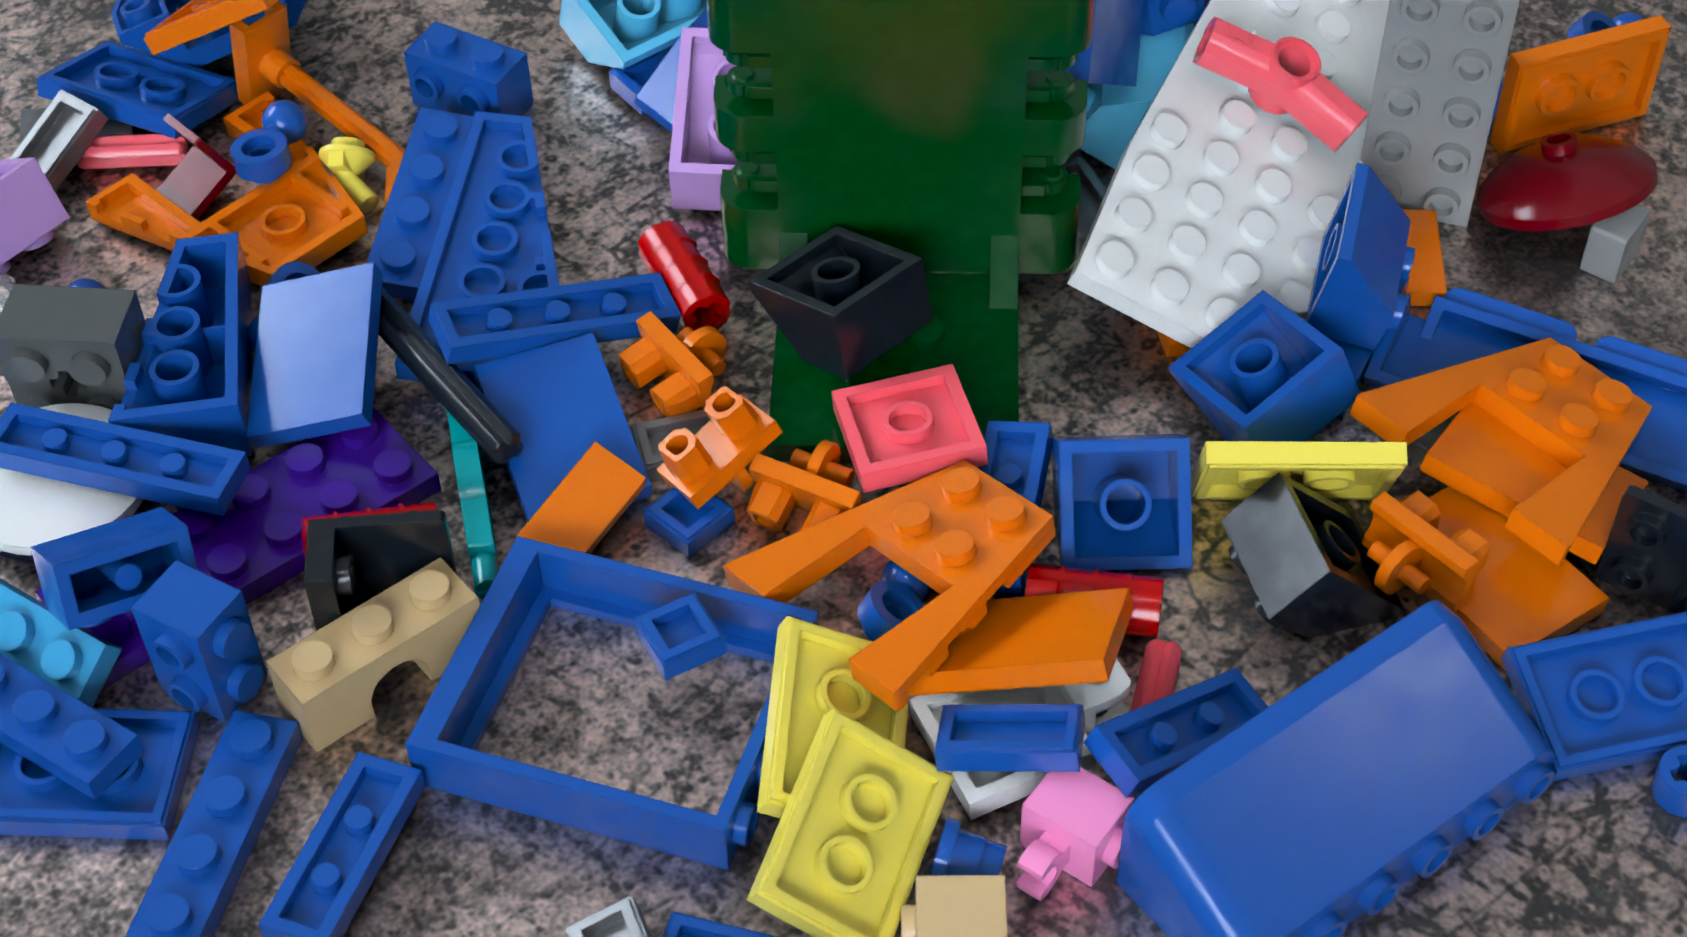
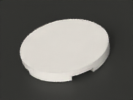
M82 403L54 404L40 407L41 409L109 423L108 419L112 411L101 406ZM0 468V553L3 551L17 555L33 556L31 546L133 516L144 499Z

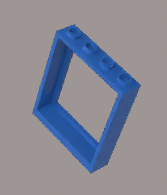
M517 536L405 743L411 767L422 770L425 787L729 871L739 845L748 847L751 844L759 821L760 813L757 812V802L770 692L717 815L477 751V748L550 607L635 628L633 618L696 592L724 635L727 652L773 664L777 630L781 622L787 616L819 625V611Z

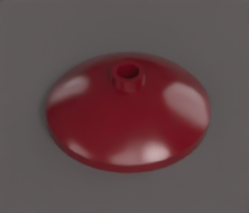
M1571 131L1554 132L1544 136L1540 141L1523 147L1496 166L1488 174L1477 191L1478 208L1481 216L1488 222L1512 230L1551 231L1584 226L1623 213L1646 199L1657 185V166L1655 160L1648 153L1625 141L1597 134H1576Z

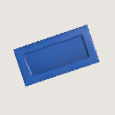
M1083 704L943 705L934 751L937 771L1080 772L1085 731Z

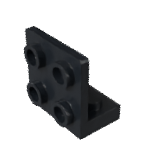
M1628 486L1622 496L1595 578L1671 612H1686L1687 508L1637 486Z
M442 510L410 511L405 513L342 516L308 520L304 585L316 631L440 557L457 574L446 513Z

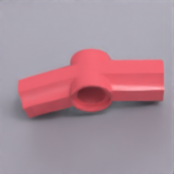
M1214 16L1206 27L1202 39L1196 48L1193 63L1248 87L1251 99L1264 111L1276 115L1288 112L1333 152H1336L1369 115L1320 73L1321 59L1318 52L1312 45L1302 39L1283 37L1276 43H1272Z

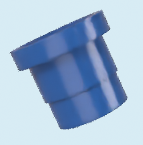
M947 817L928 876L999 875L1007 846L987 840V837L959 829L961 821Z

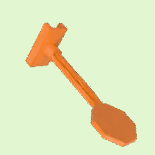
M278 1L269 9L264 10L265 16L251 25H247L242 20L230 24L229 29L238 100L245 105L267 91L275 98L288 89L345 135L364 141L365 148L372 150L376 154V159L387 167L385 182L386 208L405 149L301 69L300 62L291 56L287 7Z

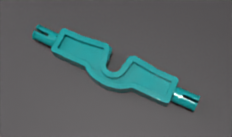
M447 411L466 543L475 585L474 591H476L475 594L478 598L484 599L500 568L491 511L485 488L486 479L481 449L478 443Z

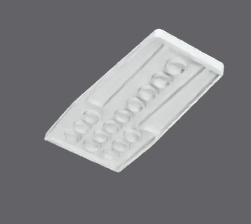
M1209 0L1123 152L1067 284L1189 348L1194 347L1262 290L1306 321L1323 235L1357 162L1363 163L1360 159L1368 116L1336 152H1333L1288 112L1276 115L1264 111L1251 99L1248 87L1193 63L1194 55L1206 27L1214 16L1272 43H1276L1283 37L1302 39L1312 45L1318 52L1321 59L1320 73L1369 114L1390 0Z

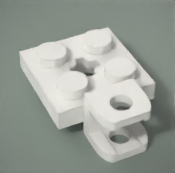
M1116 658L1107 682L919 695L909 699L910 716L934 758L943 705L1083 704L1085 715L1084 742L1096 725L1129 712L1122 701L1130 693L1131 680ZM1108 710L1105 715L1096 718L1097 713ZM1083 743L1080 767L1089 770L1097 766V760ZM946 771L954 776L951 787L970 820L1029 796L1048 773Z

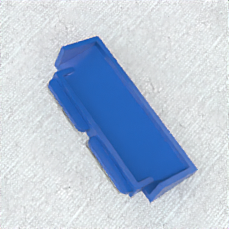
M1453 288L1445 294L1444 298L1436 296L1425 320L1410 315V295L1405 294L1407 295V301L1401 322L1396 331L1386 329L1363 377L1364 384L1375 388L1383 387L1551 337L1561 345L1575 350L1583 360L1611 379L1624 383L1631 389L1632 393L1653 406L1640 432L1622 460L1620 467L1639 477L1687 492V360L1613 336L1602 337L1596 341L1594 346L1576 341L1577 331L1567 321L1464 288Z

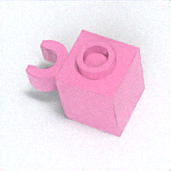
M1080 767V772H1048L1022 804L1019 845L1026 848V850L1019 858L1017 866L1025 872L1017 880L1016 887L1041 901L1050 892L1062 870L1092 887L1108 866L1117 869L1123 823L1129 808L1135 801V797L1126 798L1119 788Z

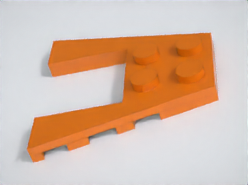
M267 91L225 116L224 122L228 135L236 140L249 131L263 129L262 116L265 109L275 102L273 95ZM302 139L289 145L292 164L279 179L258 186L202 222L196 220L133 173L85 201L90 217L94 221L170 251H173L177 239L238 232L251 282L260 286H264L272 274L285 263L303 262L315 268L368 233L365 216L335 176H329L312 146L307 147Z
M1551 337L1362 392L1356 396L1349 415L1387 442H1407L1408 446L1474 402L1568 468L1515 506L1504 526L1557 566L1564 561L1570 547L1587 522L1593 508L1607 488L1612 476L1620 466L1653 407L1632 393L1631 389L1624 383L1611 379L1583 360L1575 350L1561 345Z
M963 460L723 565L727 583L735 591L787 603L871 546L941 594L849 658L853 679L896 712H899L908 704L907 691L922 674L931 677L949 657L947 646L965 626L971 629L975 628L988 613L986 602L1002 584L1010 588L1051 542L1056 533L1053 515L966 460Z

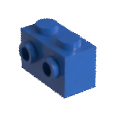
M436 21L404 51L413 104L424 108L473 117L475 111L524 116L534 105L527 53Z
M163 507L31 546L46 608L68 630L100 625L115 615L131 611V607L176 560L198 570L187 525Z
M176 560L131 609L161 690L169 694L171 699L184 710L196 711V714L201 710L226 723L231 717L233 710H237L243 703L250 701L258 693L263 680L268 675L242 591Z

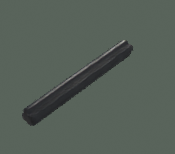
M382 286L378 335L494 462L506 464L512 457L519 456L523 450L520 433L455 364L447 365L440 347Z

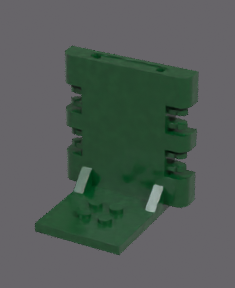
M706 0L709 38L717 48L723 50V56L726 57L729 63L737 65L731 68L724 76L716 75L713 95L716 137L723 146L729 148L733 157L739 160L733 169H722L720 198L724 252L727 259L732 264L745 269H769L837 225L922 257L933 318L932 322L912 334L905 342L896 345L867 365L863 371L852 375L848 379L803 361L776 325L769 416L777 422L783 433L767 446V457L781 462H790L795 449L798 448L812 454L816 446L826 439L840 446L841 455L839 463H852L833 410L831 391L953 364L983 438H985L988 421L1019 422L1018 273H1059L1069 268L1076 258L1080 208V175L1068 174L1061 165L1068 160L1071 153L1082 146L1085 139L1087 80H1076L1065 69L1072 67L1075 61L1078 60V54L1085 51L1091 44L1095 0Z

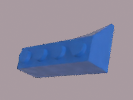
M238 232L177 239L157 291L158 307L154 317L146 319L141 333L143 341L141 352L137 362H130L123 380L126 388L121 404H114L108 422L246 452L247 456H252V444L246 438L252 383V351L249 346L247 332L248 326L252 321V283Z

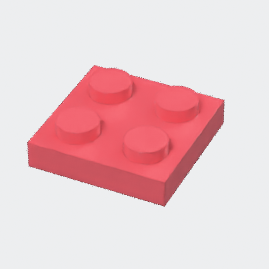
M953 364L831 391L833 410L863 493L914 482L963 460H966L975 467L988 465L987 445Z

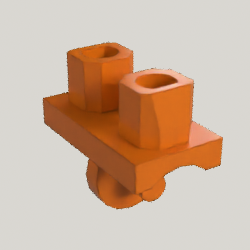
M651 311L635 320L641 338L617 355L625 377L637 389L642 388L661 374L666 377L665 380L649 390L653 403L664 418L693 412L696 409L698 411L704 410L706 406L705 401L712 396L711 389L715 381L714 376L721 375L726 369V362L722 359L727 349V340L717 328L705 326L697 330L685 327L676 337Z
M727 386L719 388L705 401L704 411L710 418V421L695 435L686 428L674 429L658 444V449L664 463L656 469L667 484L677 489L698 510L730 482L744 493L753 487L755 481L746 470V467L752 463L756 453L761 454L768 445L783 433L772 417L742 394L737 395Z
M825 439L816 446L812 454L797 448L792 453L790 465L756 453L749 467V471L756 483L747 507V512L752 521L775 532L782 531L793 507H797L809 512L801 529L802 531L861 505V492L849 487L853 482L855 470L839 464L840 446Z
M1419 490L1399 501L1386 491L1373 499L1370 505L1373 518L1363 536L1362 545L1369 549L1367 556L1380 565L1374 584L1387 595L1394 594L1404 585H1407L1419 595L1426 592L1435 600L1442 601L1454 613L1467 603L1473 579L1485 566L1490 549L1489 542L1471 528L1461 529L1450 538L1437 530L1441 516L1437 504Z

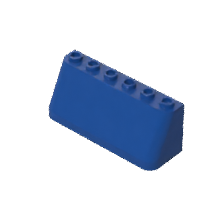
M1432 600L1149 786L1134 801L1125 816L1116 883L1167 937H1341L1347 928V924L1365 911L1370 916H1373L1385 909L1397 896L1401 885L1416 874L1425 878L1435 873L1448 860L1453 848L1469 836L1477 841L1489 834L1500 822L1505 810L1519 800L1524 804H1529L1540 797L1550 786L1555 776V773L1551 770L1554 753L1464 621L1442 601Z

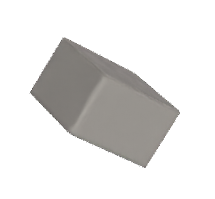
M1637 204L1623 213L1594 223L1588 235L1580 270L1615 284L1639 252L1652 210Z

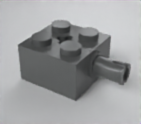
M14 284L0 314V376H4L5 380L9 383L16 403L36 408L54 404L82 403L101 406L110 410L113 409L114 404H121L126 391L123 382L130 362H137L143 346L141 333L146 321L136 290Z

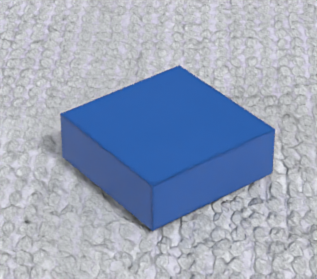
M674 487L643 510L645 526L687 558H691L735 523L734 508L716 494L698 510Z
M696 592L633 618L635 633L665 681L727 654L726 639Z

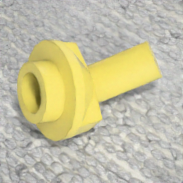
M336 137L331 140L330 145L321 147L318 157L334 173L335 178L362 213L372 211L377 206L379 198L363 181L365 170L376 161V154L372 150L365 148L364 141L353 137Z

